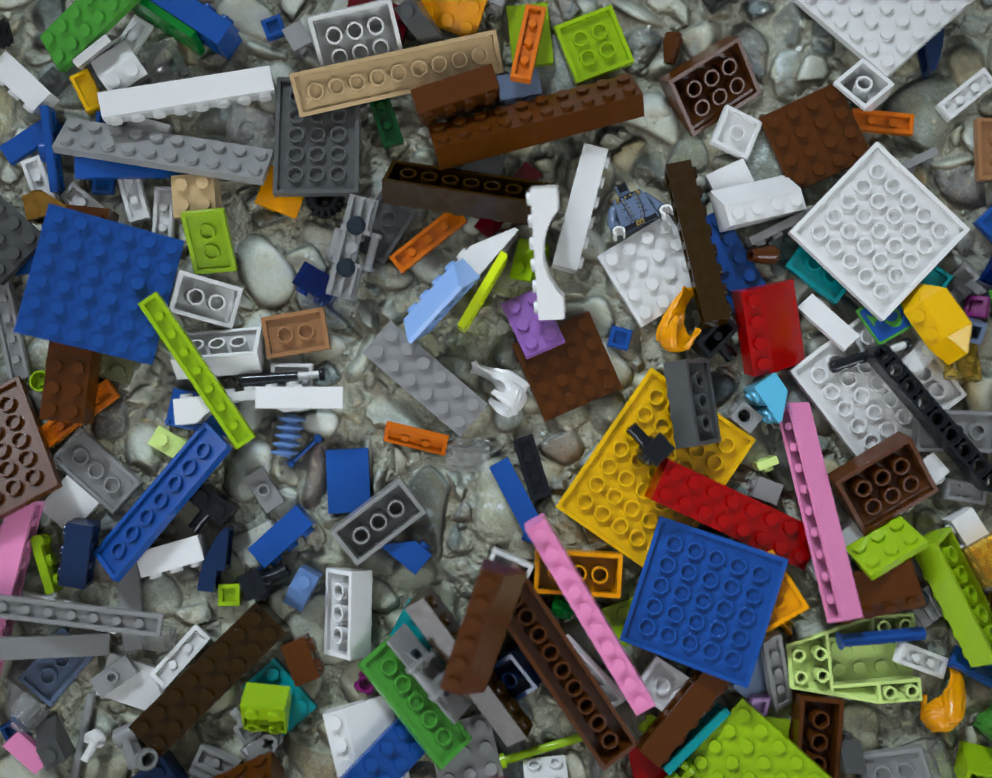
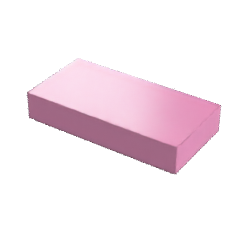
M22 728L3 744V747L32 773L36 774L44 767L36 751V741Z

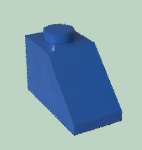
M417 539L392 541L382 547L415 575L433 554L430 550L432 547L423 539L421 541Z

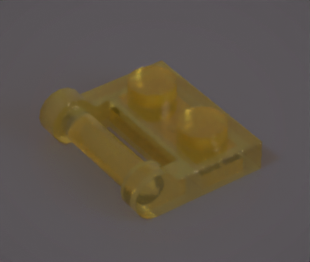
M969 344V353L956 361L957 370H954L953 363L948 365L944 362V380H961L974 383L982 380L977 344Z

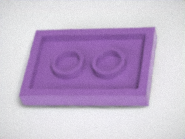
M533 289L501 303V307L526 360L565 343L556 320H539L538 314L534 313V301H537V293H533Z

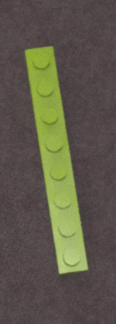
M154 292L139 302V307L235 448L239 449L257 436L159 292Z

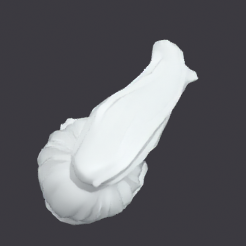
M477 360L471 362L472 369L470 373L487 379L498 389L491 391V395L495 396L500 402L491 397L488 399L490 406L504 417L510 418L517 415L518 411L522 410L526 404L528 397L526 391L530 388V384L510 370L486 367L477 362Z

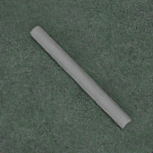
M94 692L87 693L70 778H79L83 762L80 758L85 752L86 743H84V735L86 732H89L96 693Z

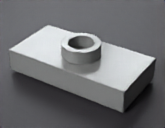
M263 466L244 477L266 513L271 512L286 502Z
M946 478L943 481L940 499L986 505L987 492L978 490L971 482Z
M126 654L89 681L100 698H102L140 671L129 654Z

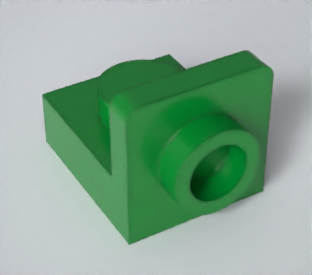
M553 594L550 607L552 615L555 618L571 620L574 611L566 597Z

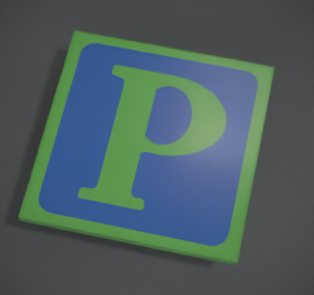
M901 303L882 322L874 317L864 306L855 310L877 344H884L913 327L905 316Z

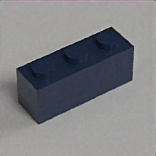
M76 517L65 524L63 528L64 544L60 550L62 560L57 571V576L59 577L58 585L84 590L93 584L96 557L93 552L99 543L100 521Z

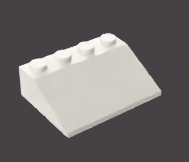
M391 0L372 1L308 16L307 18L320 67L403 49Z
M381 695L330 708L323 713V720L338 778L348 770L396 719L394 712ZM409 771L402 778H411Z

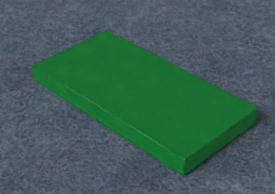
M141 0L132 9L134 13L198 55L202 56L204 54L205 48L196 31L150 0Z

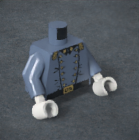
M622 183L615 187L619 198L612 202L608 210L607 225L613 233V241L616 242L618 235L626 239V234L653 223L658 219L659 214H661L662 220L666 221V213L674 215L673 208L669 204H663L657 198L647 192H643L641 189L630 192L627 184Z

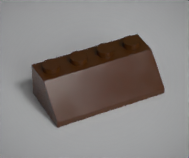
M911 558L873 581L862 570L852 572L863 618L836 622V624H849L853 621L872 619L876 616L894 614L899 611L927 606Z

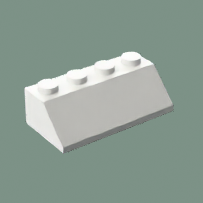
M785 175L709 192L719 232L794 216L807 209L801 188L790 178H786Z
M262 327L187 332V335L215 376L262 373L264 365ZM171 355L170 361L177 380L188 379L173 355Z
M326 568L324 654L351 661L365 658L371 653L372 570L364 568Z

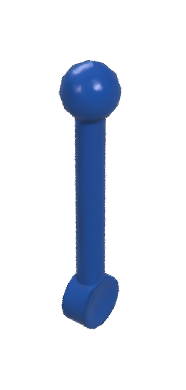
M319 434L315 435L311 443L293 459L287 461V465L293 467L295 462L313 445L322 441V436Z

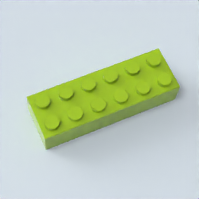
M951 527L926 532L923 537L928 541L929 547L913 557L919 563L923 577L928 581L933 597L938 601L942 609L943 617L948 620L952 628V634L962 648L964 658L968 660L971 667L991 665L992 614L990 604Z

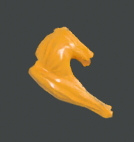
M683 286L682 291L672 301L658 325L656 341L661 343L666 351L680 353L689 350L702 331L701 328H695L690 336L684 325L686 307L690 299L694 297L692 288Z
M949 666L950 679L943 694L934 698L929 703H927V695L922 694L923 701H920V719L927 729L935 733L950 732L962 721L965 713L966 690L963 674Z

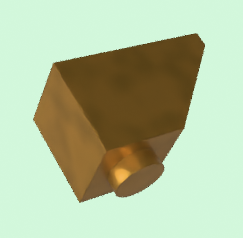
M32 190L29 194L22 195L26 219L35 225L44 223L49 203L66 208L64 203L42 190Z

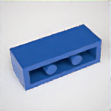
M298 504L253 543L248 550L264 568L270 565L274 567L283 559L281 555L286 550L290 553L299 545L296 542L302 536L306 538L315 530L313 526L317 522Z

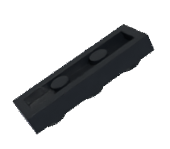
M533 434L512 440L531 501L552 495Z

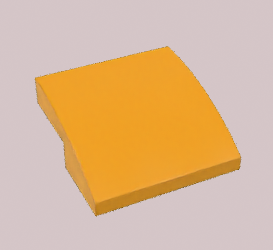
M271 165L264 186H260L254 204L296 219L304 197H274V166Z

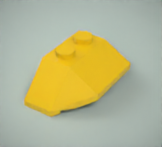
M919 283L901 302L903 312L926 346L946 364L951 365L969 353L973 323L946 287Z

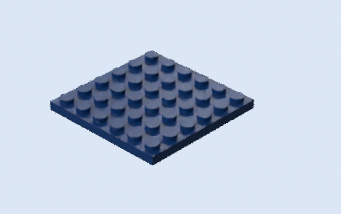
M49 203L14 333L153 365L160 336L138 303L154 292H159L168 305L184 241Z
M660 516L620 640L748 689L789 559Z

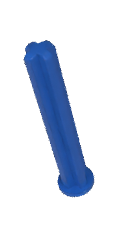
M911 627L844 634L836 632L835 638L838 649L843 650L844 647L925 640L927 632L924 627Z

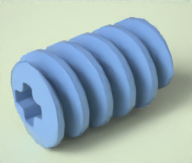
M282 412L285 416L278 417V420L283 422V425L276 426L282 432L274 434L279 439V442L272 443L278 449L270 453L293 458L291 456L298 455L299 453L293 447L300 446V443L295 439L302 438V435L297 430L304 429V426L300 425L299 422L306 421V418Z

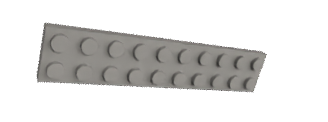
M67 118L52 145L54 153L262 186H264L274 159L273 149L126 126H112L106 123Z

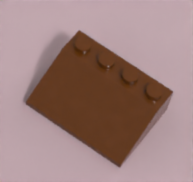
M739 36L724 37L658 79L667 100L691 137L696 136L718 122L725 105L728 104L738 109L762 94Z
M896 432L827 474L834 494L864 536L939 491L912 438L901 432Z

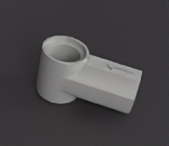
M133 722L118 727L112 732L113 741L118 748H121L129 770L137 768L133 757L137 752L144 749L141 739L128 728Z

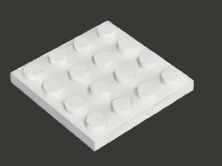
M668 213L666 214V221L659 218L597 256V260L640 328L663 315L672 301L682 291L683 286L692 288L678 229Z

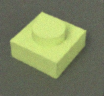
M770 455L751 462L753 470L761 471L762 473L774 470V465L780 464L776 455Z

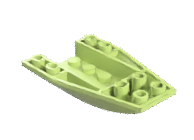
M914 613L885 614L872 619L853 621L849 624H842L786 643L789 688L877 704L923 701L921 679L913 675V668L892 661L897 642L844 647L843 650H839L835 638L836 632L844 634L915 627Z

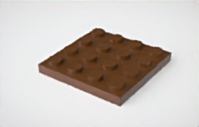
M833 83L758 118L762 122L761 128L782 174L786 178H790L801 190L851 168L869 149L844 94L834 87Z
M589 311L558 324L565 343L526 360L518 342L512 344L545 422L622 389V385Z

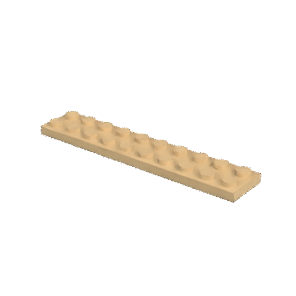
M496 29L294 72L289 74L299 116L305 117L409 94L411 89L491 63L495 74L504 73L497 33Z

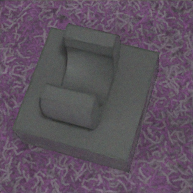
M54 66L39 79L56 97L71 83Z
M956 277L946 287L958 304L972 292Z

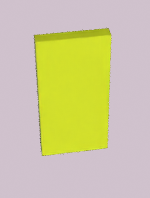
M500 251L459 320L457 327L461 332H467L507 265L508 254Z

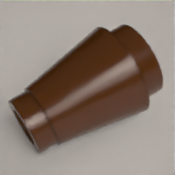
M665 33V37H663L664 64H676L683 43L681 33Z
M772 244L749 249L747 259L750 262L773 265L780 259V250Z

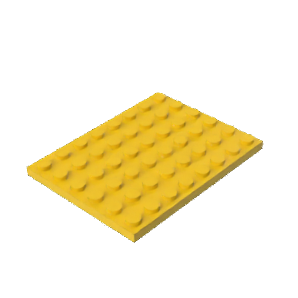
M652 367L647 371L555 506L642 568L660 516L695 528L700 524L699 521L644 496L658 466H644L636 458L638 453L635 449L639 445L626 430L636 422L648 436L652 433L661 432L676 448L673 439V425L670 418V405L667 398L666 379ZM717 413L721 442L677 448L666 458L726 485L756 439Z

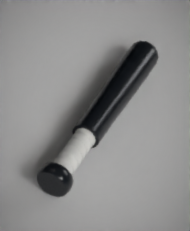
M904 338L902 342L889 345V347L894 352L903 349L908 351L913 348V344L910 338ZM879 350L876 351V357L878 359L880 357ZM864 352L832 360L828 363V368L830 372L837 373L867 363L864 358Z
M320 368L319 371L301 373L292 371L245 374L239 377V383L244 388L310 379L325 381L326 374L324 368Z

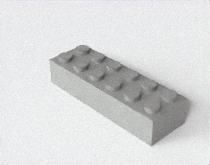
M389 321L363 351L365 356L460 437L488 406L482 398L416 342L410 344L407 341L406 333L392 321Z

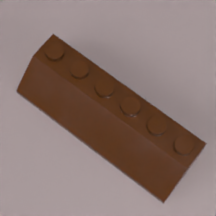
M484 557L439 689L459 696L485 692L527 572Z

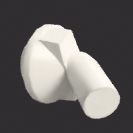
M92 729L85 733L84 743L88 744V747L80 758L82 761L88 763L96 749L104 746L107 736L102 730Z

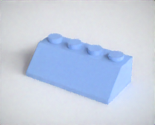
M464 259L457 262L451 261L444 268L446 272L443 276L439 275L432 281L433 287L430 290H425L419 296L421 300L418 304L414 303L408 308L407 312L409 314L403 321L407 341L410 344L430 333L481 278Z

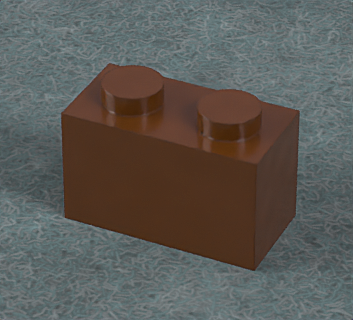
M309 633L288 640L280 646L295 687L320 678L324 673L323 660L321 657L318 658L315 651L317 649L315 639L310 637Z

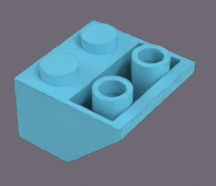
M776 372L763 375L743 389L746 393L744 394L745 399L750 405L753 404L757 412L763 416L761 420L763 423L773 424L782 421L788 390Z

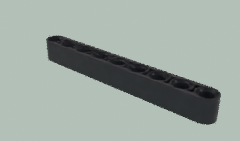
M886 344L868 346L864 351V358L969 481L978 490L992 493V465L891 347ZM877 350L880 351L879 359L876 357ZM891 366L894 367L893 375L890 373ZM905 382H907L908 389L906 391L904 389ZM919 398H921L922 401L920 407L918 405ZM933 415H935V421H934V422H932V416H933ZM947 431H949V436H948V438H946V432H947Z

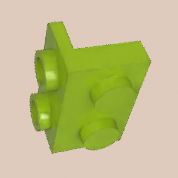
M519 238L509 275V278L512 280L529 283L536 280L535 271L532 272L531 258H534V250H530L529 239ZM545 244L546 261L550 255V246Z

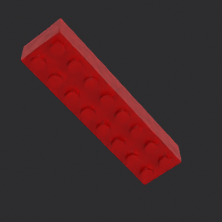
M665 458L658 465L644 495L645 497L759 550L768 552L773 549L777 556L789 559V564L802 570L805 569L811 553L802 521L670 459Z

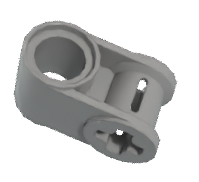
M264 732L246 746H243L240 752L247 761L266 752H274L283 742L284 736L281 733L271 734Z

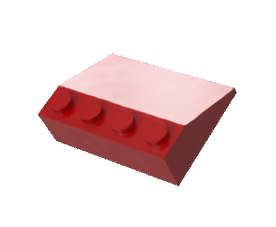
M794 279L732 291L736 324L739 327L738 337L744 374L755 377L774 373L799 364L805 358Z

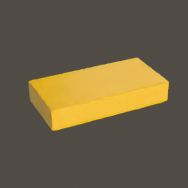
M86 68L69 76L86 113L90 116L96 113V111H100L97 92L101 91L91 70Z

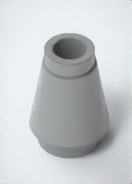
M144 748L134 755L133 761L141 771H149L156 766L158 754L152 748Z

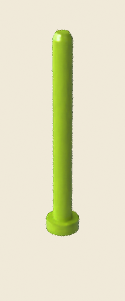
M574 734L508 755H504V752L499 753L502 769L508 768L507 764L583 741L578 734Z

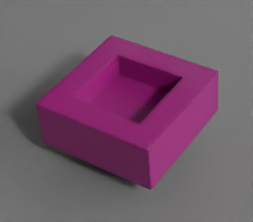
M967 296L964 306L965 314L971 318L988 319L991 298L988 296Z

